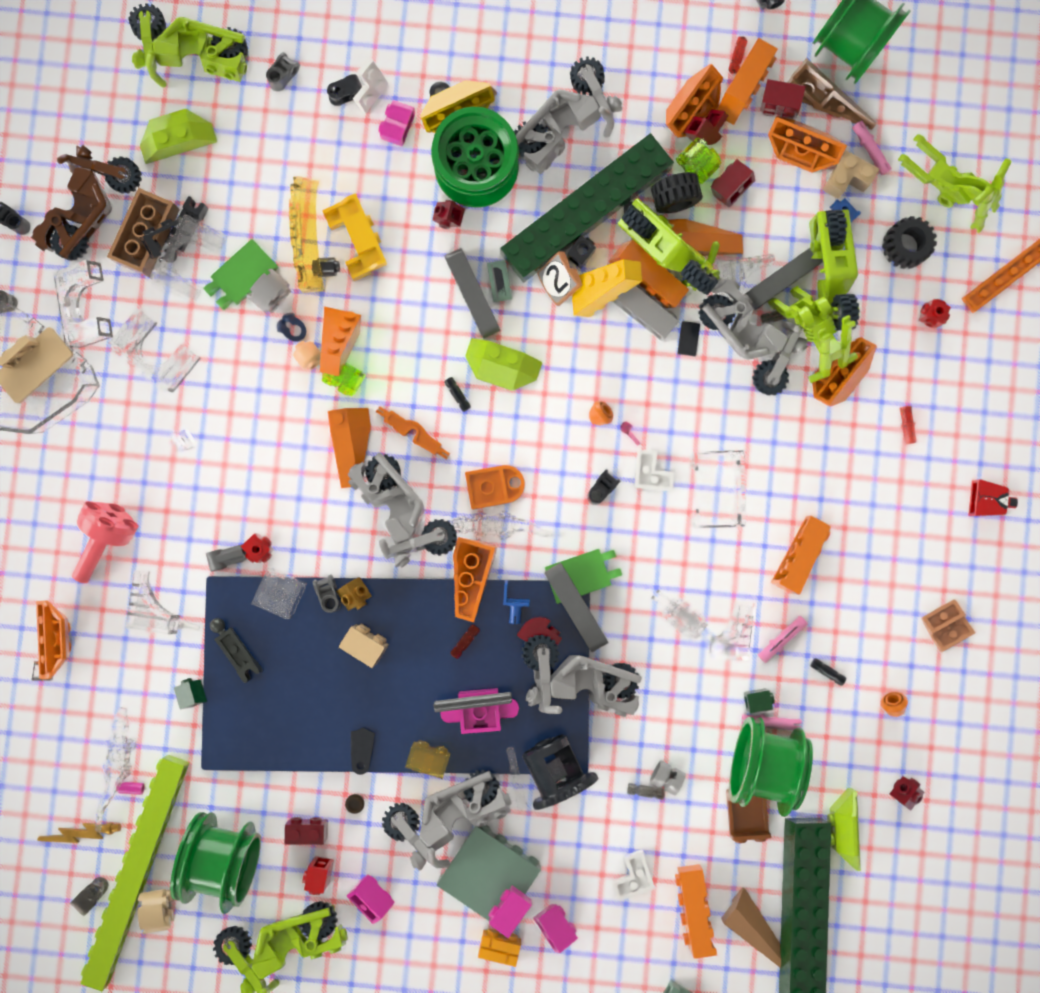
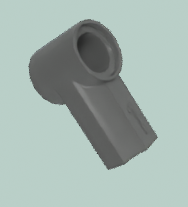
M237 545L224 550L218 549L205 553L210 572L246 561V552L240 547L241 545Z

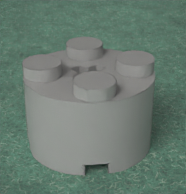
M271 268L268 270L271 273L268 275L262 274L250 288L252 294H247L246 296L264 313H273L279 306L277 302L281 298L285 299L291 293L289 289L290 284Z

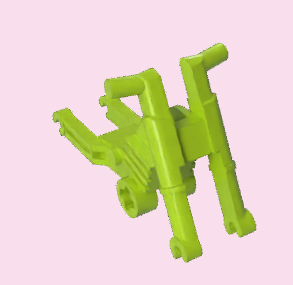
M917 134L913 138V141L917 142L916 146L936 163L926 173L909 156L901 154L898 158V161L902 162L900 165L905 167L923 184L931 183L940 191L937 200L944 207L951 208L955 203L958 205L969 204L972 200L978 208L975 211V220L971 224L970 229L976 228L977 233H980L985 227L984 224L988 217L989 209L992 208V212L996 213L1000 207L999 201L1002 197L1001 193L1005 183L1004 178L1012 161L1008 158L1004 159L994 180L990 184L985 179L976 177L972 172L959 173L957 167L949 166L946 162V157L926 141L924 136Z
M795 286L790 290V293L800 301L790 306L785 305L776 297L768 301V305L772 310L775 309L787 319L794 318L795 323L804 329L807 341L813 342L820 353L819 372L808 376L810 383L830 376L832 362L838 359V366L842 369L858 359V355L855 352L850 354L852 327L856 325L855 321L850 320V315L842 318L841 341L838 342L833 335L837 332L835 330L836 327L833 325L834 322L831 321L832 317L829 316L832 309L825 297H821L813 302V297Z

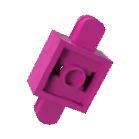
M498 688L459 691L458 698L497 694ZM512 698V703L444 711L441 712V718L446 723L460 722L461 734L501 731V719L515 717L518 714L519 705Z

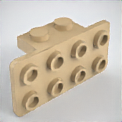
M51 327L46 328L36 338L27 335L17 339L15 345L5 350L0 357V365L3 367L0 369V385L15 403L20 404L73 357V352Z

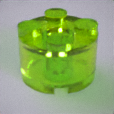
M695 138L675 160L685 172L696 173L699 183L703 184L719 169L721 158L713 147L709 149L706 146L707 142L705 140Z
M346 362L339 376L323 373L321 381L329 386L339 387L337 391L352 397L356 395L366 374Z

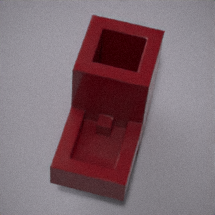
M711 109L706 118L693 116L684 133L693 142L706 145L716 144L723 137L719 131L729 115L725 111Z
M541 616L527 620L517 633V636L524 641H528V638L541 634L551 637L550 639L555 640L557 645L562 640V637L559 636L561 632L553 626L548 628L547 625L550 620Z

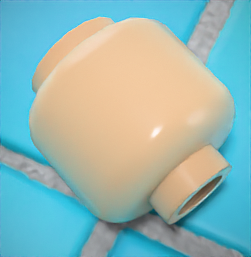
M301 341L295 346L296 350L293 356L302 368L312 370L320 364L321 352L314 342Z

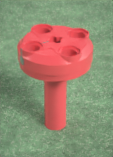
M84 502L78 515L77 525L90 539L72 574V578L80 583H88L107 545L125 546L133 539L139 526L125 512L123 507L114 503Z

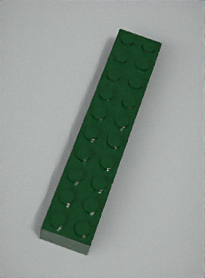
M651 133L504 244L500 248L501 256L519 279L525 283L559 251L565 252L577 242L581 235L585 237L671 171L674 161Z
M785 818L779 993H826L832 823L822 818Z

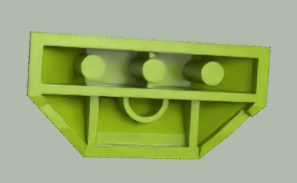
M185 108L150 119L141 140L140 149L145 164H149L218 141L212 123Z
M471 338L465 354L476 379L510 391L537 381L543 363L524 352L489 340Z
M847 788L829 808L830 814H827V821L832 823L831 847L856 871H861L857 791L853 788Z

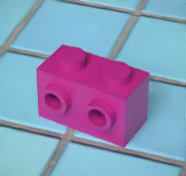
M369 874L360 879L346 895L372 924L381 920L395 903L391 895L384 891L377 880Z
M513 885L509 890L505 889L500 897L501 902L499 905H494L488 914L489 925L507 938L511 936L532 906V899Z
M550 904L533 919L554 952L561 953L579 938L575 934L577 930L571 922L568 923L564 917L566 915L564 909L560 905Z

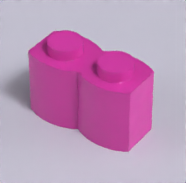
M393 100L391 105L388 104L385 110L387 117L384 122L381 121L378 128L381 139L403 147L416 114L415 107Z

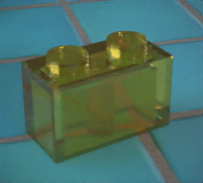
M418 740V742H413L405 768L443 779L451 753L447 752L448 749L437 746L433 748L429 746V743Z

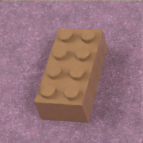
M138 187L107 258L118 265L150 277L158 257L151 259L140 237L144 236L143 231L154 227L155 230L162 227L160 223L170 218L172 222L175 221L180 209L173 202ZM172 227L152 236L153 240L156 239L159 242L161 248H163Z

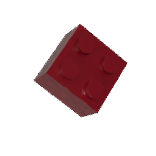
M767 79L760 112H763V115L774 116L776 114L789 119L797 118L806 86Z

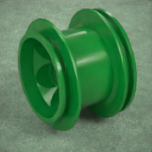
M842 0L812 43L814 45L817 42L821 44L814 57H817L825 47L851 67V72L845 80L852 77L855 79L853 84H856L901 26L911 10L908 9L906 12L902 9L905 2L896 11L892 12L878 0Z
M466 107L451 113L438 126L432 141L431 158L435 177L441 190L454 202L473 208L490 206L502 200L513 188L519 171V146L510 124L493 110L483 107ZM484 142H490L492 143V145L485 146ZM454 152H460L461 156L453 157L452 154ZM475 153L480 154L477 155L476 158L471 157V155H474ZM498 159L499 163L491 164L490 160ZM462 169L468 171L466 175L458 174V172ZM485 173L487 176L484 179H480L477 175Z
M747 717L740 729L731 763L729 778V797L731 802H739L741 807H745L753 796L776 801L778 812L782 817L788 816L792 810H798L808 790L813 764L812 742L809 738H806L804 730L801 727H797L789 738L765 732V724L762 718L758 717L754 720L752 717Z
M197 813L189 823L175 857L170 881L172 899L180 900L182 904H188L197 893L219 898V907L222 914H227L233 907H239L251 887L260 856L261 835L256 832L254 823L249 821L240 832L218 828L215 813Z

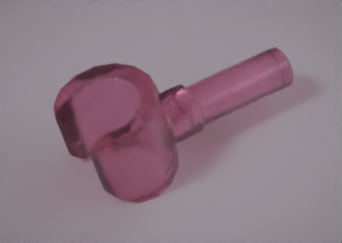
M624 421L620 426V431L628 435L637 446L640 445V441L631 432L633 425L628 421Z

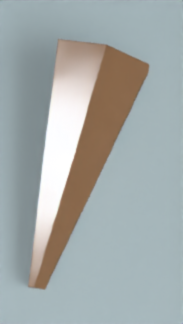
M808 58L802 62L788 80V83L806 86L802 102L813 106L814 109L838 118L843 117L851 120L854 124L863 121L870 130L876 126V121Z
M742 887L732 899V905L721 917L723 924L781 968L780 942L747 890Z

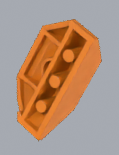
M709 64L689 78L666 109V126L677 138L687 137L684 131L693 116L706 118L711 109L716 110L719 106L723 76L713 64Z
M780 116L775 117L768 133L777 159L811 173L838 164L847 147L845 143L826 132L794 119Z
M862 337L852 341L850 354L855 352L858 355V359L843 369L838 366V359L833 361L830 376L812 383L814 399L829 407L846 401L868 373L877 345Z
M48 600L36 601L39 679H52L70 657L71 643L69 641V633L71 627L68 618Z

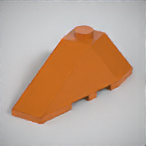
M668 219V223L675 225L672 230L676 234L682 233L681 239L702 256H709L712 243L715 241L720 244L717 255L743 254L742 234L688 219Z
M343 408L327 411L341 488L352 487L348 483L350 480L348 476L349 470L355 464L364 463L369 433L371 431L369 408Z
M458 537L453 553L455 617L475 622L498 546Z

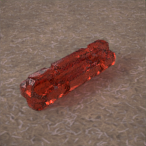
M745 36L737 37L735 43L737 46L734 47L730 60L732 62H730L728 71L731 74H737L740 69L739 64L742 62L745 52L744 48H746L748 42Z
M472 624L468 632L462 636L450 654L454 658L459 659L463 654L462 651L466 650L473 641V637L477 636L480 632V629Z

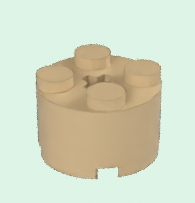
M160 889L140 893L138 901H142V905L138 907V922L140 930H143L142 934L164 931L171 928V922L174 921L175 915L174 909H170L169 902H172L170 890Z

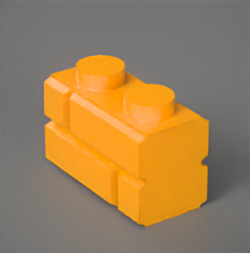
M494 928L483 929L477 958L516 967L521 948V938H518V935L514 933L507 938Z

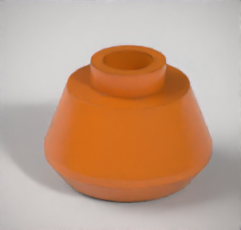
M596 401L589 411L590 421L598 426L610 424L613 420L612 409L604 401Z
M894 691L885 694L880 704L888 715L898 717L905 713L908 699L904 694Z

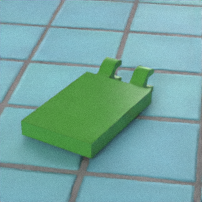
M251 239L210 276L214 281L205 285L203 289L212 297L221 288L226 295L219 298L216 303L225 310L232 302L239 305L246 298L247 294L250 295L252 293L250 288L262 274L268 275L271 273L268 271L272 268L276 271L279 267Z
M598 548L560 561L580 595L612 585L610 579L623 575L621 568L608 572L606 570L604 561L617 557L614 550L601 554ZM560 562L544 567L545 571L549 570L550 568L554 567ZM552 588L556 603H561L560 599L558 598L557 594Z

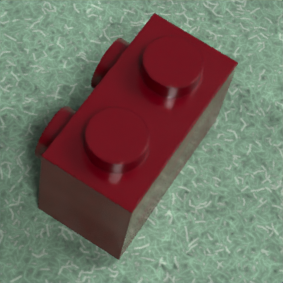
M736 159L726 167L725 172L720 177H717L712 182L710 187L713 196L730 208L756 181L754 171Z
M292 817L285 823L284 845H324L328 839V819H322L321 817L310 819Z

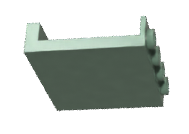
M486 824L473 828L451 861L450 866L439 877L436 886L489 921L488 914L494 905H499L501 902L500 897L505 889L509 890L513 885L526 894L540 873L541 865L537 858L532 855L528 857L523 853L524 850L516 844L512 846L507 842L506 837L500 833L496 835Z

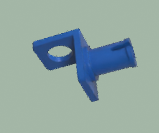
M505 580L503 605L510 606L509 623L514 624V616H516V624H521L522 607H529L530 600L507 598L508 580Z

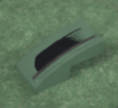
M506 261L488 262L487 269L493 302L511 300L512 295Z

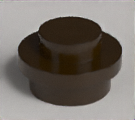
M351 794L345 801L347 811L352 814L360 813L365 806L364 798L359 794Z

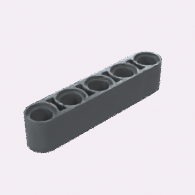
M459 248L444 255L482 338H487L501 331L463 249Z
M808 248L745 293L752 300L751 306L754 310H757L822 264L823 259H811L813 252Z
M560 562L545 571V576L590 651L593 653L608 644L606 636L562 563Z

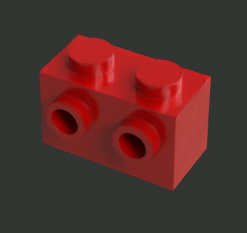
M314 857L310 865H308L307 871H304L302 883H305L304 891H309L311 895L324 894L331 880L334 859Z

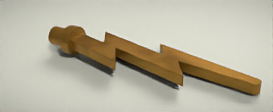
M112 822L107 824L83 823L82 825L86 829L59 827L58 830L63 835L39 836L37 841L79 843L80 841L77 838L103 839L104 837L100 833L112 835L114 832L121 831V824H113Z

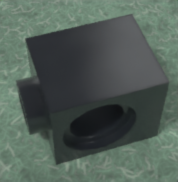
M581 235L568 251L567 259L582 269L595 253V243L590 238H584ZM579 248H585L587 250V254L581 255L578 253L577 250Z

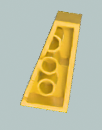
M623 259L580 274L582 286L572 294L573 316L592 317L595 314L594 312L605 308L608 302L615 301L621 293H626L641 283V262Z

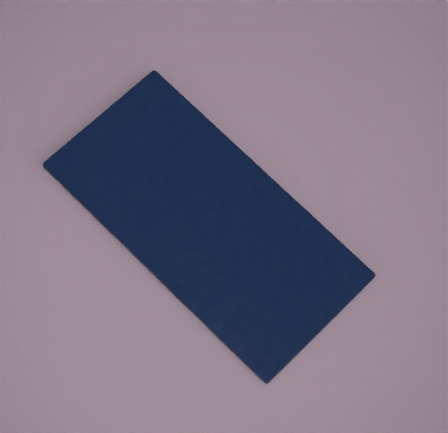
M208 576L206 578L203 689L207 702L203 703L202 770L353 772L351 764V731L364 727L375 733L370 766L367 772L476 774V770L480 772L485 770L486 772L490 771L492 774H531L522 758L523 753L544 739L565 734L570 741L571 748L583 773H588L589 690L583 689L579 691L574 700L551 698L550 706H560L562 708L560 714L540 712L539 704L528 706V701H526L527 691L535 683L534 670L528 668V665L523 662L524 658L521 656L523 651L521 650L525 646V641L519 638L517 633L527 620L537 616L548 618L550 622L547 627L553 626L561 632L559 636L562 637V640L558 644L559 649H557V652H560V655H557L559 660L554 663V667L550 668L553 669V673L571 655L589 658V647L563 604L556 603L548 580H508L507 598L530 600L529 607H522L521 624H516V616H514V624H510V606L503 605L505 580L487 581L475 622H470L455 617L454 579L361 578L372 596L366 600L367 604L358 610L354 607L348 611L341 601V608L337 612L329 613L322 609L313 586V580L319 581L325 578ZM334 578L337 590L356 578ZM590 593L581 595L590 610ZM331 598L327 601V606L329 609H333L336 603ZM221 618L224 620L226 631L229 628H233L254 660L256 659L262 667L263 671L258 674L249 669L250 681L244 683L236 673V669L214 640L220 635L210 629V623L213 619ZM363 624L371 629L369 632L373 635L379 634L387 639L386 643L389 646L378 664L373 668L339 648L351 626ZM538 644L536 651H538L539 647L544 651L545 645ZM498 688V693L510 692L512 698L519 705V711L515 717L501 719V731L461 734L460 722L446 723L441 718V712L434 711L435 701L458 698L459 691ZM552 754L548 757H545L544 760L548 761L556 757L554 754ZM359 762L357 764L358 768L363 769L364 763Z

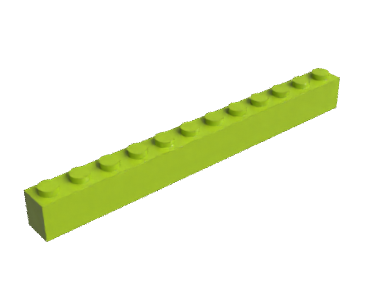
M166 755L162 759L160 758L156 765L157 774L149 784L151 790L149 796H146L143 801V812L136 820L135 826H137V829L129 839V851H126L122 858V863L124 864L122 870H119L116 875L115 882L117 884L115 889H112L109 894V906L102 913V925L98 927L94 936L96 938L95 944L91 946L87 957H90L89 961L81 971L80 975L83 976L81 985L103 992L110 984L139 904V894L143 893L187 772L190 763L188 761Z

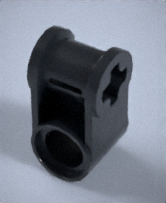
M348 75L327 86L329 102L332 105L341 106L353 100L362 88L358 75Z
M0 201V224L19 235L27 234L31 228L30 222Z
M605 469L593 487L588 491V502L592 505L600 504L611 494L621 480L615 479L608 473V469ZM593 491H598L601 494L599 501L592 499L591 493Z

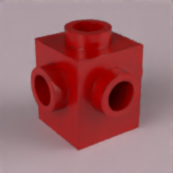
M933 299L928 303L925 302L920 310L921 315L918 321L935 329L947 323L950 318L949 311L951 307L946 305V302L941 299Z
M254 533L240 546L246 552V558L252 563H266L273 556L271 553L274 551L271 547L273 543L266 536L262 537L259 533Z

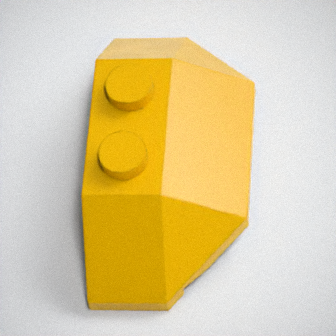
M465 80L431 96L420 114L425 131L427 133H435L441 122L459 109L466 107H483L488 109L490 104H493L495 101L490 83Z

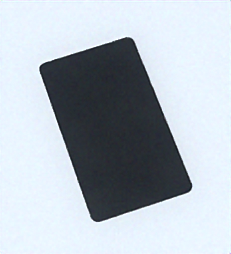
M682 321L677 354L696 356L700 323Z

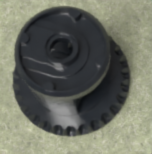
M565 734L544 739L522 755L540 793V797L533 801L534 810L545 809L563 802L586 790L599 779L595 772L583 773L571 748L570 741ZM552 754H554L556 757L548 761L544 760L545 757H548Z

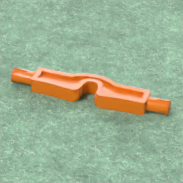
M381 406L376 410V413L384 417V421L402 436H407L413 429L416 430V435L413 439L414 444L426 449L433 455H440L445 460L448 459L446 455L450 456L451 453L443 449L440 442L429 436L419 423L405 420L394 411L388 412Z

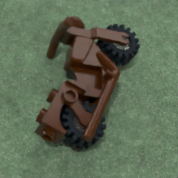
M83 144L81 147L76 145L77 157L66 153L58 156L56 159L57 163L63 164L66 162L69 171L72 173L67 189L71 191L74 197V205L70 210H63L54 207L53 210L50 209L44 217L45 220L41 225H37L32 232L31 238L36 241L34 245L44 252L45 250L54 252L66 260L75 261L77 258L81 259L82 255L87 253L86 249L89 248L87 242H89V239L112 211L111 203L95 173L105 176V181L116 192L118 191L122 194H129L130 191L134 192L136 191L135 188L140 186L139 182H142V173L139 170L140 168L129 158H124L123 156H119V158L113 157V160H109L107 163L91 160L93 159L91 156L92 151ZM67 220L72 221V222H75V223H79V224H82V225L78 228V227H76V226H74V225H70Z

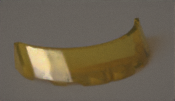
M298 175L293 176L294 183L290 184L289 228L290 241L293 248V264L298 275V287L302 293L325 292L317 238L316 210L320 180Z

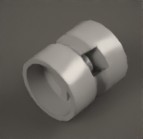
M660 760L653 770L650 783L659 788L664 787L666 792L675 796L684 783L686 773L677 768L671 769L670 764Z

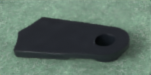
M364 727L351 731V764L353 772L357 775H363L369 770L375 733ZM359 762L364 763L363 769L358 768L357 764Z

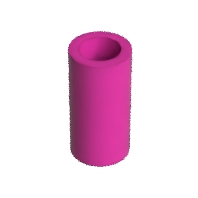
M119 782L118 784L119 794L143 795L144 783Z

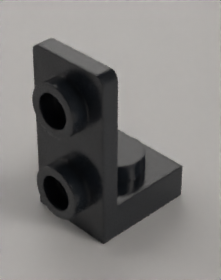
M170 218L161 222L162 227L156 230L154 227L143 231L144 236L140 237L151 259L162 255L160 252L162 248L156 239L153 240L152 236L179 224L178 220L172 222Z

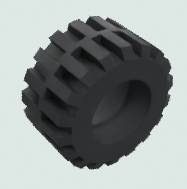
M692 172L670 175L659 180L651 187L656 211L662 214L686 210L695 206L703 199L698 176Z
M910 216L908 219L905 217L895 223L883 238L885 242L882 244V248L886 249L883 253L884 256L888 255V262L893 261V266L897 267L900 265L901 269L906 267L911 269L927 260L934 253V247L937 245V241H934L937 238V234H933V226H928L930 222L927 220L923 222L921 217L915 219V216ZM903 234L910 235L915 239L917 243L916 251H910L903 246Z

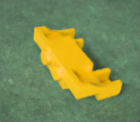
M356 193L322 210L331 231L345 225L359 255L345 262L354 282L371 275L372 271L388 265L379 246V243L382 241L378 232L373 233L371 226H374L370 215H365Z

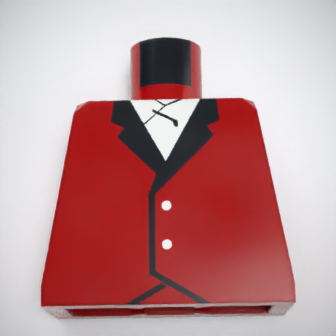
M982 479L972 480L968 516L1006 515L1007 508H1017L1018 498L1009 497L1008 487Z

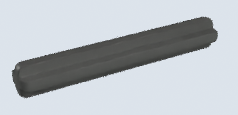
M506 692L435 701L434 711L444 712L512 703V694Z

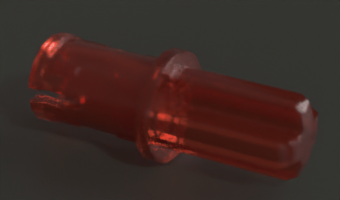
M912 406L900 407L902 420L900 427H903L905 444L917 443L916 422L913 420Z

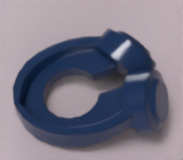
M291 312L284 314L276 325L277 332L282 333L287 339L294 342L303 340L307 333L304 323ZM286 322L298 325L301 328L300 335H291Z

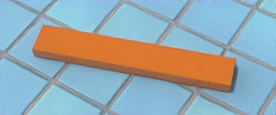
M1040 238L961 298L972 313H975L1040 263Z

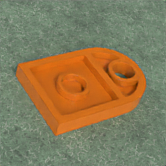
M510 465L465 472L471 510L512 503L519 499L524 491L525 481L522 473ZM517 477L520 479L521 484L518 488L510 486L511 478Z

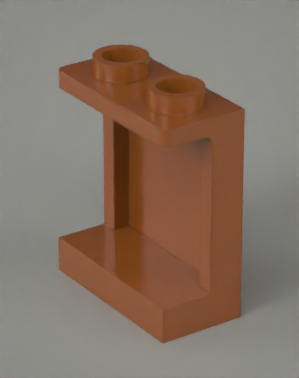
M726 789L729 837L732 841H735V843H746L747 840L765 842L766 839L772 838L769 832L767 799L753 796L747 806L741 807L739 802H731L729 789Z

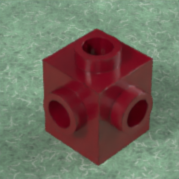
M452 200L437 202L432 221L438 223L439 227L443 229L461 227L465 208L457 205Z
M902 776L901 779L894 783L889 795L911 811L915 805L922 801L925 792L920 788L921 784L914 778L907 779L905 776Z

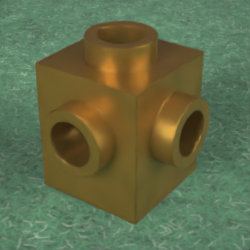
M360 577L345 584L336 591L348 611L354 607L357 610L367 604L366 600L372 597Z

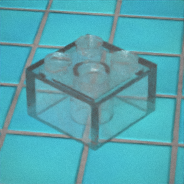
M267 568L251 604L284 619H291L307 583L277 569Z

